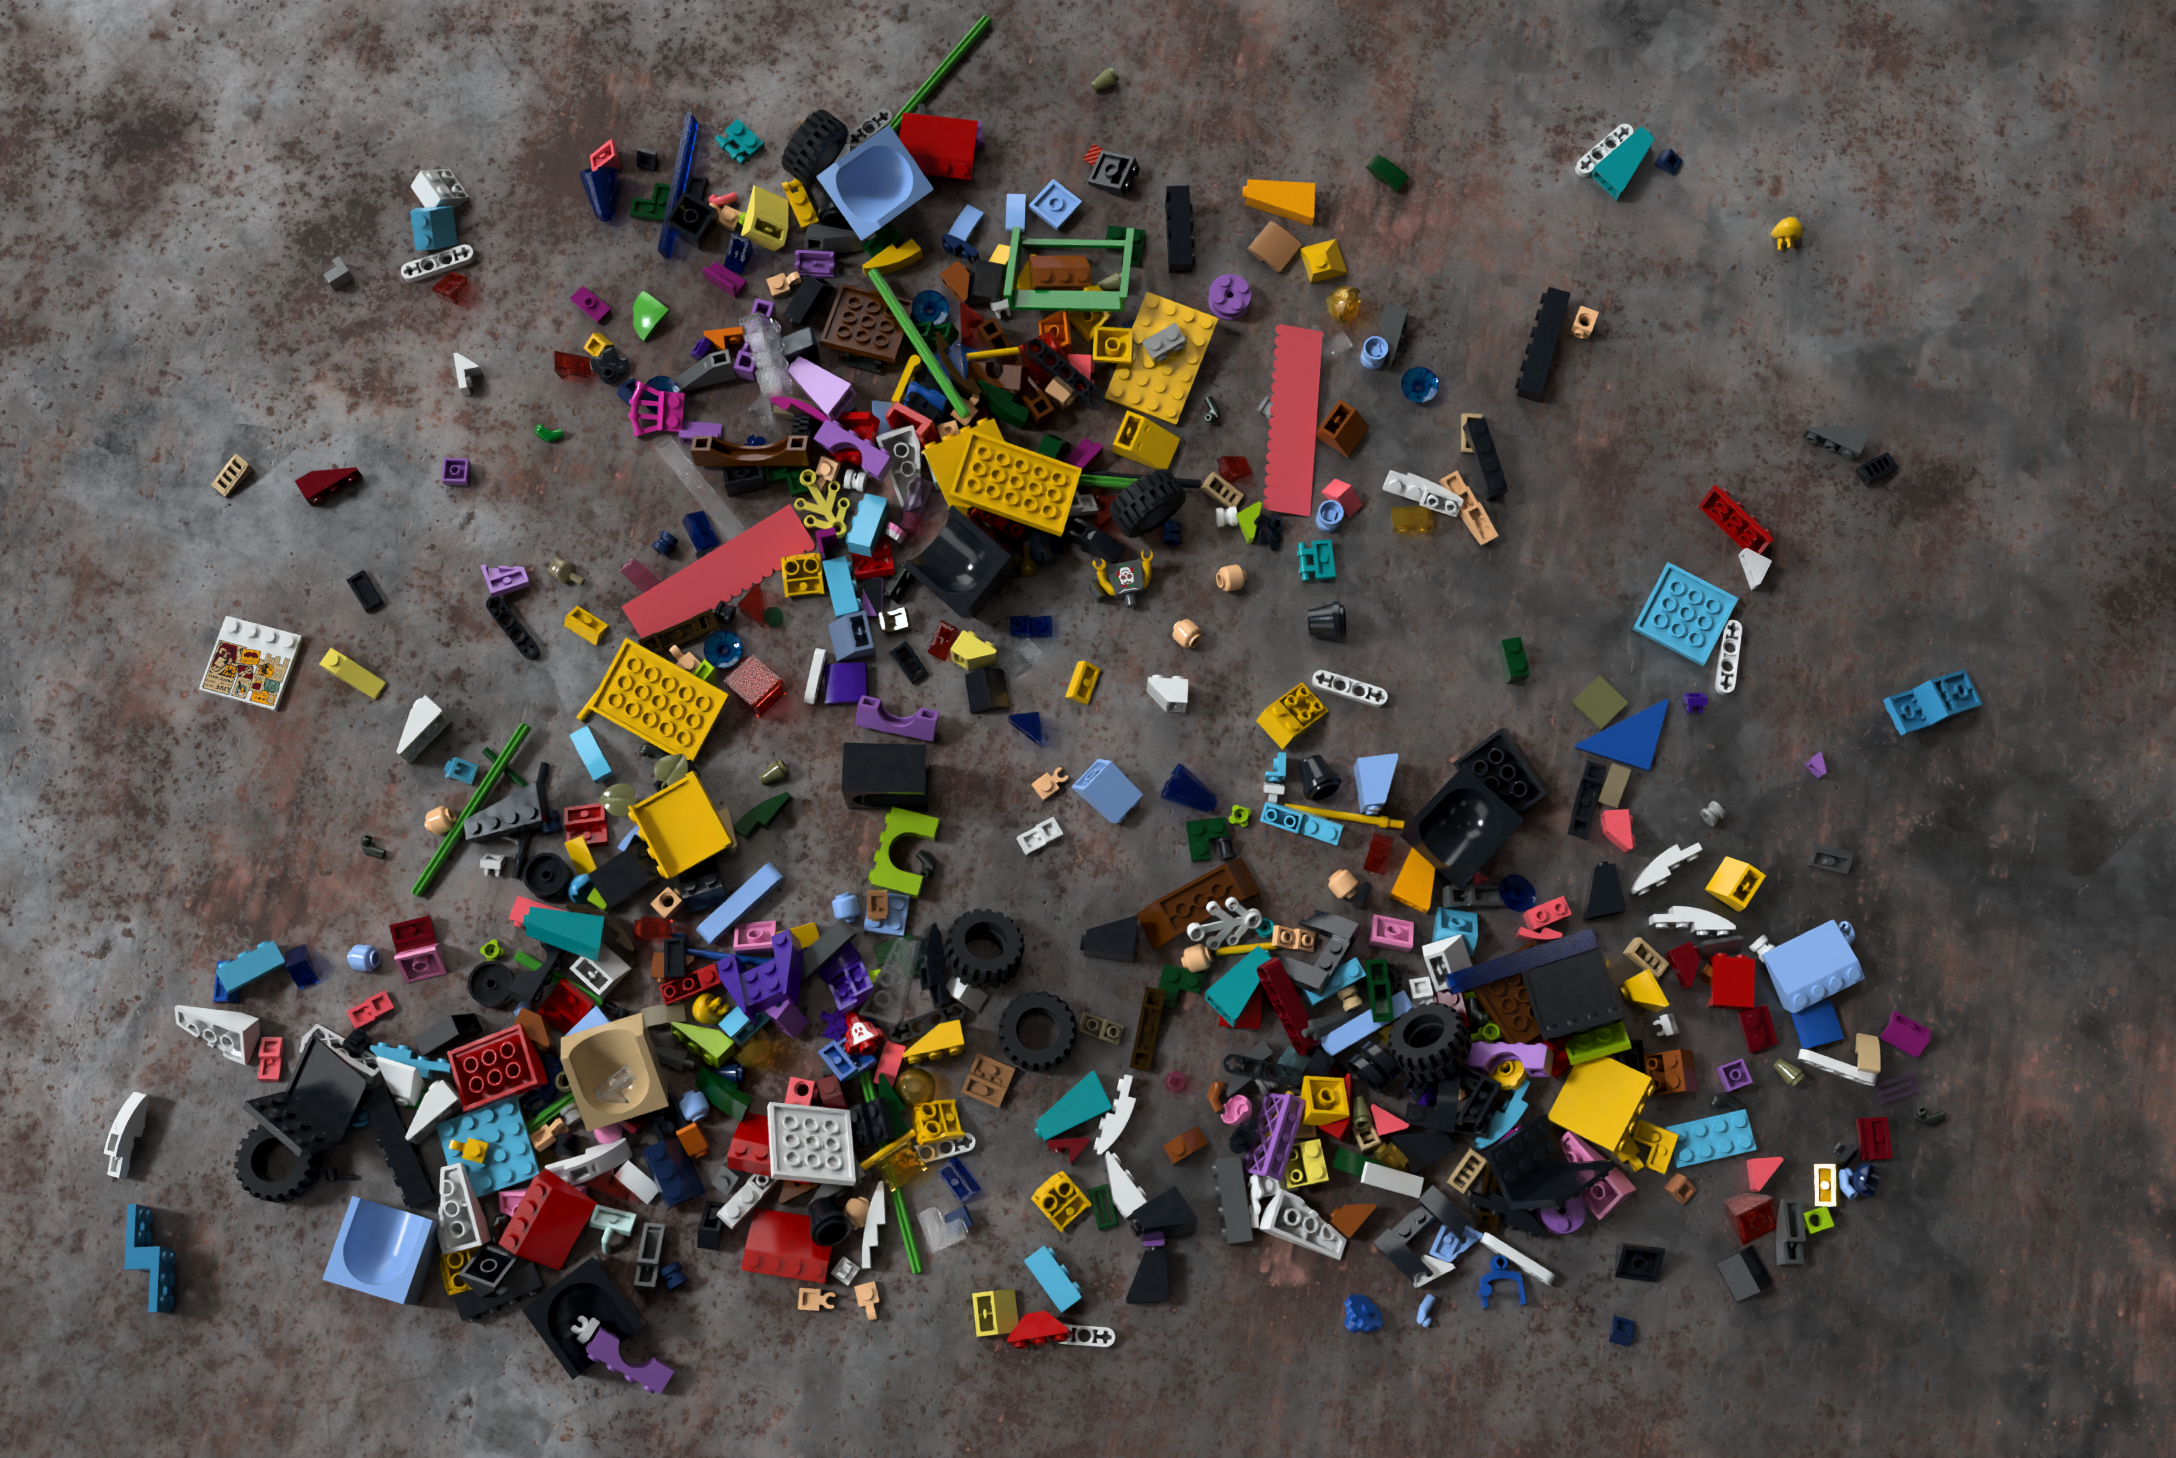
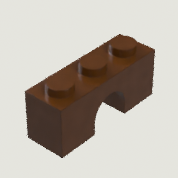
M968 361L967 379L972 377L975 382L980 379L1000 389H1009L1010 393H1020V390H1026L1028 387L1029 366L1005 364L1003 373L998 378L993 371L994 362Z

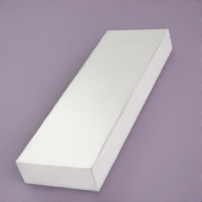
M1365 1162L1361 1183L1414 1198H1420L1424 1181L1423 1177L1370 1162Z

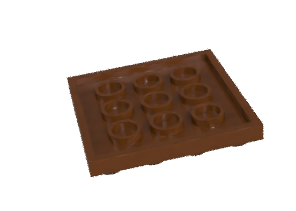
M841 283L821 336L820 346L895 363L905 331L879 292ZM895 296L911 319L915 302Z
M1535 940L1530 941L1467 981L1492 1022L1499 1028L1500 1034L1507 1044L1527 1043L1540 1034L1521 972L1550 964Z

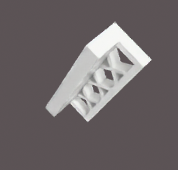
M316 1024L302 1037L299 1052H303L308 1038L318 1032L325 1036L324 1039L320 1040L372 1082L370 1089L375 1086L377 1075L381 1070L379 1066L373 1070L366 1063L378 1065L376 1061L377 1056L365 1050L360 1058H352L349 1056L351 1052L344 1048L335 1049L331 1044L338 1043L342 1045L345 1039L319 1024Z

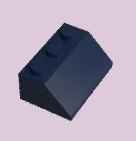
M678 1137L660 1141L643 1149L642 1155L666 1210L706 1194L694 1164Z

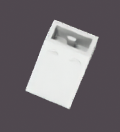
M1107 1151L1105 1160L1112 1201L1126 1220L1135 1209L1147 1202L1145 1200L1147 1195L1140 1186L1136 1188L1132 1183L1134 1178L1127 1169L1123 1171L1120 1167L1122 1162L1118 1156Z

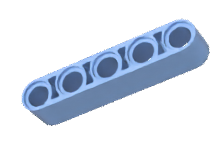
M770 862L767 863L697 927L696 931L709 945H713L784 879V876Z
M1404 990L1392 996L1394 1020L1403 1013L1406 1014L1409 1012V1009L1414 1007ZM1370 1009L1322 1037L1320 1043L1327 1055L1332 1057L1392 1021L1373 1023Z

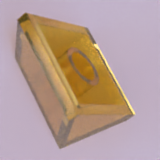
M910 1139L874 1161L876 1168L892 1192L927 1169Z

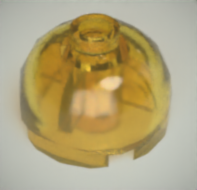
M1340 286L1332 291L1326 299L1329 316L1340 324L1350 325V319L1354 320L1359 311L1361 299L1358 298V293L1361 294L1360 290L1352 286Z
M761 1028L743 1044L741 1050L737 1048L732 1057L741 1066L748 1069L757 1068L760 1065L765 1067L772 1060L770 1057L774 1046L772 1038Z
M909 1068L897 1078L895 1093L905 1107L913 1109L914 1107H921L924 1103L932 1102L936 1094V1083L932 1075L926 1070Z

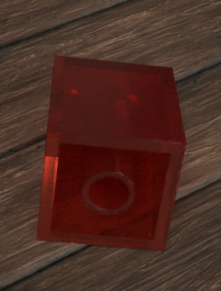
M752 654L750 657L746 656L743 658L737 669L729 671L723 681L726 687L759 719L787 693L783 680Z

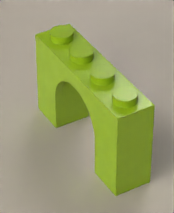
M892 807L891 812L886 814V831L881 832L879 842L882 845L880 850H876L874 856L876 866L875 869H871L868 881H871L872 888L888 889V892L919 899L924 882L923 876L897 869L890 861V851L895 842L907 836L935 842L940 820L939 818Z

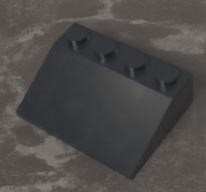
M1500 728L1453 763L1458 771L1463 766L1467 768L1518 815L1526 812L1552 794L1547 784L1507 728Z

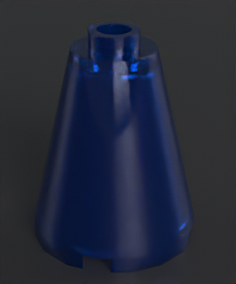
M598 167V170L592 171V168L580 172V179L596 219H600L601 222L611 221L615 216L618 171L615 167Z
M1178 763L1170 775L1172 776L1169 781L1165 782L1160 797L1163 800L1206 813L1209 810L1213 811L1218 803V800H1216L1217 795L1188 768Z

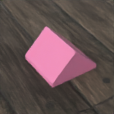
M1374 914L1368 945L1409 953L1413 947L1414 922Z
M776 920L735 924L734 952L737 955L773 953L771 937L776 935L777 932Z
M440 943L399 952L394 956V960L406 983L447 974Z

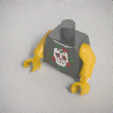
M1151 549L1148 557L1143 555V550L1141 551L1143 562L1141 559L1106 566V562L1100 558L1102 564L1099 567L1096 566L1095 561L1092 562L1093 567L1098 570L1097 576L1100 586L1109 595L1114 596L1116 600L1124 599L1127 608L1138 605L1136 596L1142 595L1143 590L1149 585L1152 577V562L1150 560L1153 558V553Z

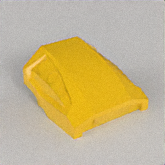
M820 553L781 557L785 598L825 593Z
M955 1099L935 1100L913 1107L912 1125L916 1133V1141L920 1146L964 1137L965 1133L960 1126Z
M1063 1171L1052 1175L1035 1191L1031 1198L1060 1233L1064 1231L1063 1228L1086 1207L1092 1205Z
M481 1245L444 1255L442 1253L439 1254L441 1274L448 1296L471 1290L459 1278V1273Z

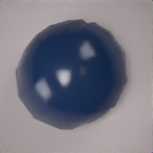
M1864 1163L1854 1171L1852 1182L1857 1193L1867 1197L1874 1196L1879 1181V1173L1873 1170V1168L1876 1169V1166Z

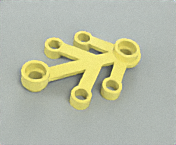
M810 469L804 470L800 475V482L809 488L818 505L806 502L803 498H798L794 503V508L797 511L807 510L824 515L828 521L818 520L815 516L808 515L804 519V525L807 528L818 527L821 529L838 527L840 532H836L837 539L844 537L847 532V526L843 520L846 510L850 506L849 500L841 498L837 503L839 510L836 518L832 513L840 484L837 481H832L828 484L827 489L829 492L825 501L815 484V472ZM808 476L810 478V482H806L804 480V477ZM835 485L837 490H832L830 486ZM797 502H802L804 507H798ZM840 502H846L847 506L842 507ZM807 519H812L813 524H808Z

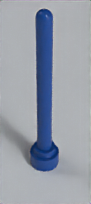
M691 948L686 951L687 955L712 960H722L733 955ZM735 954L744 964L757 966L775 959V957L767 959Z

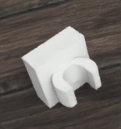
M1002 298V301L990 303L991 309L996 311L995 314L998 319H1001L1000 312L1002 310H1006L1007 316H1011V311L1008 308V298Z
M1264 782L1263 791L1269 793L1268 802L1277 803V795H1284V784Z
M485 853L480 860V868H485L484 874L486 876L490 873V869H494L496 872L495 876L498 877L501 873V868L506 863V855Z
M1673 1013L1659 1016L1660 1020L1653 1022V1025L1661 1024L1663 1026V1030L1658 1032L1657 1036L1665 1034L1666 1036H1672L1679 1033Z
M843 1256L831 1274L849 1286L861 1268Z
M579 1316L577 1320L582 1323V1328H578L576 1325L571 1328L574 1333L579 1334L576 1340L582 1344L589 1340L600 1323L594 1317L588 1321L586 1317Z

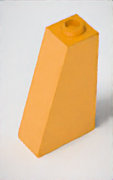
M1247 179V185L1243 186L1242 198H1246L1245 205L1307 226L1313 225L1315 183Z
M1413 847L1410 849L1389 897L1426 914L1431 903L1435 867Z

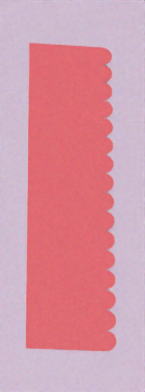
M1279 324L1275 328L1276 333L1280 335L1275 338V344L1278 347L1274 350V355L1278 359L1273 361V367L1276 371L1272 373V378L1276 382L1271 385L1274 394L1270 398L1274 404L1270 407V413L1275 417L1269 419V425L1272 428L1268 431V436L1272 440L1267 443L1270 452L1267 453L1266 459L1270 463L1265 467L1266 472L1270 474L1265 477V484L1270 487L1264 489V495L1267 498L1263 501V506L1271 511L1310 517L1323 332Z
M791 504L621 607L639 636L644 638L693 618V616L710 608L716 609L721 600L726 603L729 602L731 595L737 597L741 594L742 589L749 590L752 587V582L758 584L762 581L763 576L770 577L773 574V569L775 571L781 570V557L804 554V550L810 552L814 549L815 544Z

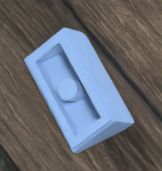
M872 401L873 415L880 419L877 436L892 431L885 417L888 409L892 407L890 402Z

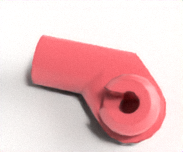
M735 192L721 197L713 194L708 200L710 203L721 207L738 201V197Z

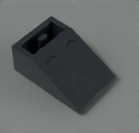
M715 855L677 875L682 898L688 913L708 908L727 900Z

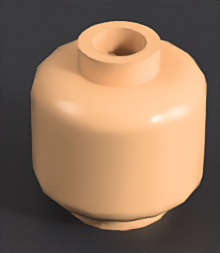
M1237 564L1220 568L1219 573L1216 575L1219 588L1226 592L1243 588L1244 582L1247 580L1245 570H1242Z
M1190 619L1178 621L1173 627V638L1183 648H1194L1200 643L1202 631Z
M439 806L426 814L425 827L435 835H442L453 828L457 818L451 808Z
M1339 869L1328 879L1330 881L1328 887L1339 899L1344 897L1350 899L1357 893L1355 888L1358 886V881L1346 869L1343 871Z
M1197 944L1184 950V957H1181V961L1185 969L1188 968L1192 973H1197L1208 969L1213 958L1208 946L1205 947L1203 944Z
M863 1197L858 1199L851 1198L842 1211L849 1216L852 1229L854 1230L863 1228L866 1223L870 1202Z

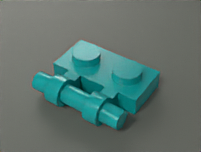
M736 119L724 130L725 135L728 136L727 138H723L720 134L715 137V141L719 144L718 146L722 150H726L730 157L741 165L746 161L743 157L745 153L752 158L764 147V142L739 119ZM735 143L739 148L735 149L732 144Z
M1331 539L1312 541V548L1306 549L1305 542L1298 543L1297 557L1300 558L1299 574L1302 576V582L1310 581V573H1315V580L1335 579ZM1313 556L1314 565L1308 566L1307 557Z

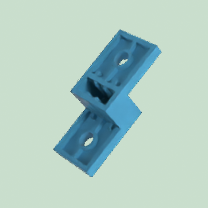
M1965 669L1928 680L1912 690L1889 696L1883 700L1886 710L1889 712L1901 736L1936 725L1953 715L1983 705Z
M128 1204L124 1270L150 1271L148 1312L171 1313V1308L174 1307L175 1302L172 1295V1287L175 1285L173 1265L176 1264V1253L174 1248L149 1247L152 1242V1234L149 1232L150 1223L153 1220L151 1207Z

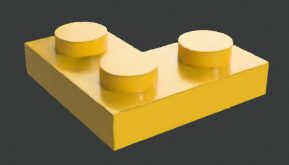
M1639 1119L1632 1139L1652 1147L1645 1167L1666 1174L1680 1134Z

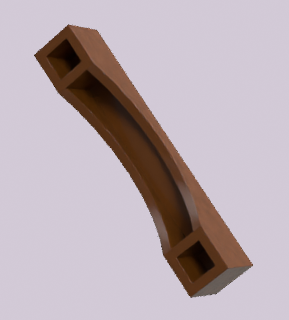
M995 317L978 325V336L988 351L1012 348ZM1016 355L993 358L1002 373L1005 364L1022 365ZM1028 375L1027 389L1020 390V393L1016 394L1023 405L1030 409L1029 414L1039 427L1055 418V409L1046 395Z
M693 436L690 450L695 466H810L812 448L808 436H788L776 443L762 446L733 444L714 436Z

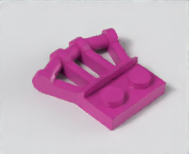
M637 381L636 390L632 398L629 399L631 412L628 413V418H630L634 429L633 436L637 437L657 430L673 432L683 430L685 393L658 391ZM647 390L659 396L658 401L640 400L643 391ZM639 405L658 406V415L639 414ZM639 419L657 420V425L641 429Z

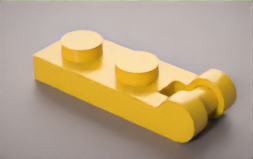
M793 178L794 181L788 183L786 181L781 183L803 231L808 229L810 223L819 224V220L802 183ZM797 188L798 192L792 193L791 190Z
M912 355L909 358L891 399L892 406L896 401L904 404L903 400H905L909 383L914 382L916 379L914 377L915 373L921 371V359L918 355Z

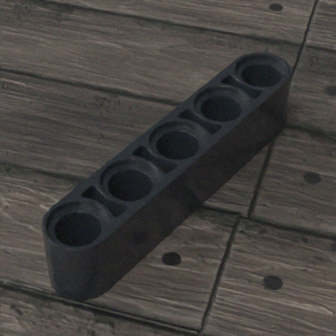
M1035 338L1029 341L1026 348V356L1088 409L1095 411L1102 406L1105 395L1096 385L1042 340ZM1037 346L1040 352L1034 353L1030 347ZM1050 358L1054 360L1055 365L1050 366L1045 360ZM1066 371L1069 373L1070 377L1064 378L1061 376L1060 372ZM1078 383L1082 384L1085 390L1079 391L1075 385ZM1096 396L1100 402L1093 403L1090 397Z

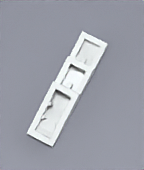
M879 1181L868 1211L862 1245V1269H872L871 1247H879L878 1226L887 1225L884 1181Z

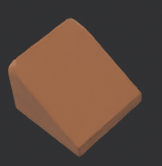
M1676 1173L1664 1187L1682 1205L1697 1190L1685 1176Z

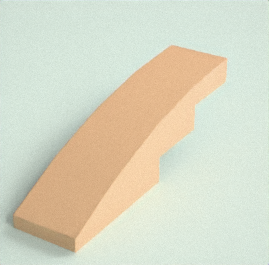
M1458 471L1439 480L1442 487L1464 500L1458 514L1480 545L1498 537L1480 502H1477L1469 486L1466 487Z

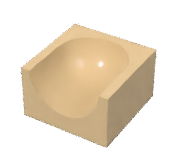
M642 1012L561 1037V1062L587 1132L669 1106L667 1082Z

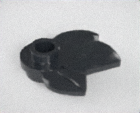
M609 347L604 350L601 357L592 356L590 365L593 372L600 376L603 383L613 384L618 380L619 375L627 371L629 360L627 358L619 359L617 351L613 347ZM612 372V375L606 376V373Z
M1276 514L1270 516L1259 515L1254 520V524L1260 528L1257 543L1269 544L1271 550L1275 551L1280 546L1282 540L1280 533L1283 527L1282 519Z

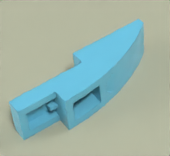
M1265 802L1260 818L1261 822L1297 834L1301 833L1334 845H1339L1344 825L1327 820L1325 817L1271 802Z
M378 1043L377 1046L370 1045V1050L377 1057L415 1067L421 1078L432 1080L434 1072L453 1074L450 1061L447 1059L438 1058L437 1062L429 1061L430 1058L424 1056H417L416 1059V1052L412 1051L411 1047L398 1045V1048H390L391 1044Z
M1524 1079L1520 1088L1510 1090L1513 1094L1510 1099L1506 1098L1501 1107L1503 1113L1496 1110L1493 1114H1488L1487 1117L1491 1118L1488 1139L1476 1138L1475 1142L1477 1145L1475 1149L1480 1150L1492 1144L1516 1124L1528 1106V1103L1521 1099L1530 1081Z

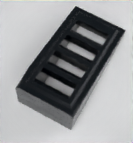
M1886 452L1862 464L1855 472L1866 487L1899 467L1890 454ZM1883 459L1887 460L1891 466L1890 468H1888ZM1878 462H1880L1881 465L1884 467V471L1881 469ZM1873 465H1874V466L1876 467V469L1878 470V472H1879L1878 474H1877V472L1875 471V469L1872 467ZM1867 468H1869L1873 476L1870 475Z
M904 641L888 652L911 684L928 674L907 641ZM905 649L906 653L898 657L897 654ZM910 656L911 659L903 664L901 660ZM912 662H915L916 665L911 669L907 670L906 667L910 665ZM919 668L921 671L912 677L910 673Z

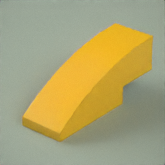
M913 239L898 249L891 244L862 265L863 274L868 276V272L872 268L878 269L881 275L903 269L922 258V249Z

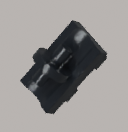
M1250 1118L1245 1125L1240 1123L1228 1139L1230 1150L1235 1154L1246 1152L1258 1136L1254 1132L1259 1125Z

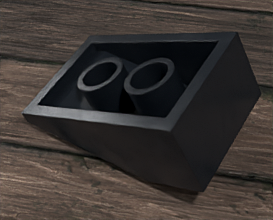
M644 841L627 848L588 874V878L609 909L658 885L663 879L657 870L659 864L656 859H652L647 851L648 846Z

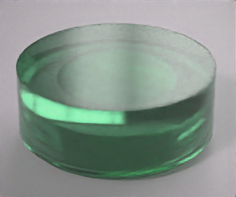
M769 607L763 614L764 621L769 627H778L784 620L782 611L777 607Z

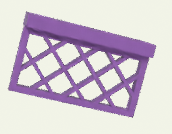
M1268 1093L1264 1097L1257 1119L1259 1127L1254 1132L1258 1136L1248 1148L1243 1164L1244 1173L1282 1181L1306 1103L1305 1100L1287 1093L1285 1095ZM1271 1099H1273L1274 1105L1269 1108ZM1277 1111V1116L1272 1118V1114ZM1267 1120L1268 1124L1263 1128L1264 1122ZM1270 1131L1271 1135L1266 1139V1134ZM1261 1140L1262 1144L1257 1148L1258 1141ZM1264 1151L1265 1155L1260 1159L1259 1154ZM1255 1159L1256 1164L1250 1169L1252 1161Z

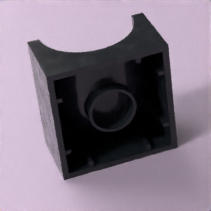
M951 505L947 510L949 512L948 520L939 535L921 554L908 560L903 567L961 618H975L1024 557L979 518L972 515L971 511L966 507Z
M844 742L841 791L848 809L891 810L892 807L904 810L928 811L930 762L926 745Z
M1463 766L1419 811L1401 833L1400 837L1461 890L1524 822V819Z
M598 1254L592 1256L522 1309L572 1380L595 1363V1361L588 1357L589 1353H587L585 1348L599 1326L617 1335L620 1344L648 1322ZM579 1316L586 1317L588 1321L594 1317L600 1323L589 1340L582 1344L576 1340L579 1334L574 1333L571 1328L574 1325L582 1328V1323L577 1320Z

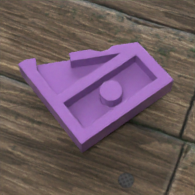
M481 565L492 598L530 586L524 567L499 566L498 568H488L487 565Z

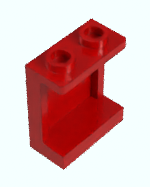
M897 401L888 409L885 417L891 430L913 425L923 450H925L924 446L931 442L941 443L932 420Z
M843 412L837 419L842 423V429L847 432L852 430L859 435V439L863 441L868 439L875 444L880 419L871 412ZM844 448L835 454L829 451L828 454L829 457L840 462L841 465L846 463L861 465L863 461L862 453L854 448Z
M1716 953L1715 956L1709 959V963H1712L1711 998L1708 999V1007L1735 1010L1754 1008L1755 959H1748L1747 955L1728 957L1726 953Z

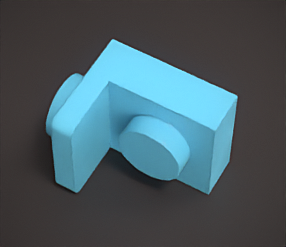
M1278 752L1277 758H1273V770H1277V772L1266 771L1265 780H1269L1270 783H1281V781L1285 780L1286 753Z
M457 757L452 758L445 765V778H453L471 785L479 765Z

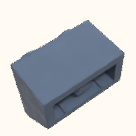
M866 610L846 614L828 625L837 663L875 654Z

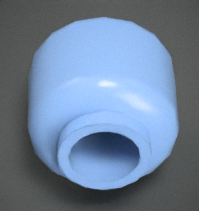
M851 892L836 895V899L832 901L835 918L838 920L844 918L847 923L855 921V916L861 913L858 897L852 895Z
M357 944L348 953L347 960L355 971H372L380 963V953L373 945Z
M691 1090L682 1096L683 1100L679 1103V1107L686 1120L696 1123L708 1116L707 1113L710 1110V1106L702 1092L695 1093L694 1090Z

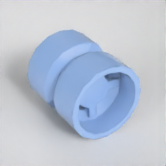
M1372 336L1365 341L1360 356L1364 367L1375 370L1384 364L1388 352L1387 342L1378 336Z
M1327 500L1320 505L1316 516V525L1321 531L1331 533L1339 528L1344 513L1341 504L1335 500Z

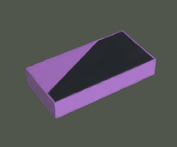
M883 578L863 579L862 611L866 610L867 618H879L878 613L883 612Z

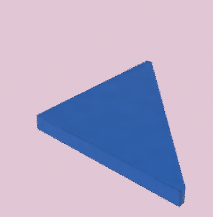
M1665 699L1577 743L1574 749L1648 772L1669 700Z

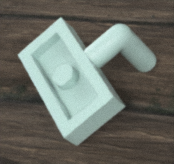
M596 1205L589 1224L590 1227L605 1230L602 1237V1252L604 1254L611 1252L610 1240L613 1232L631 1236L637 1214Z

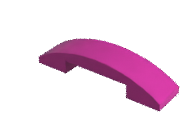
M778 396L772 397L769 401L785 411L791 405L807 415H811V417L821 423H824L826 419L830 421L819 410L800 400Z

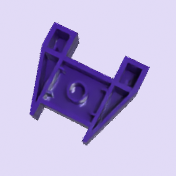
M790 929L771 937L775 959L747 971L746 965L735 954L716 962L719 979L741 1011L754 1024H757V1013L788 1000L793 1006H797L804 956L800 940Z

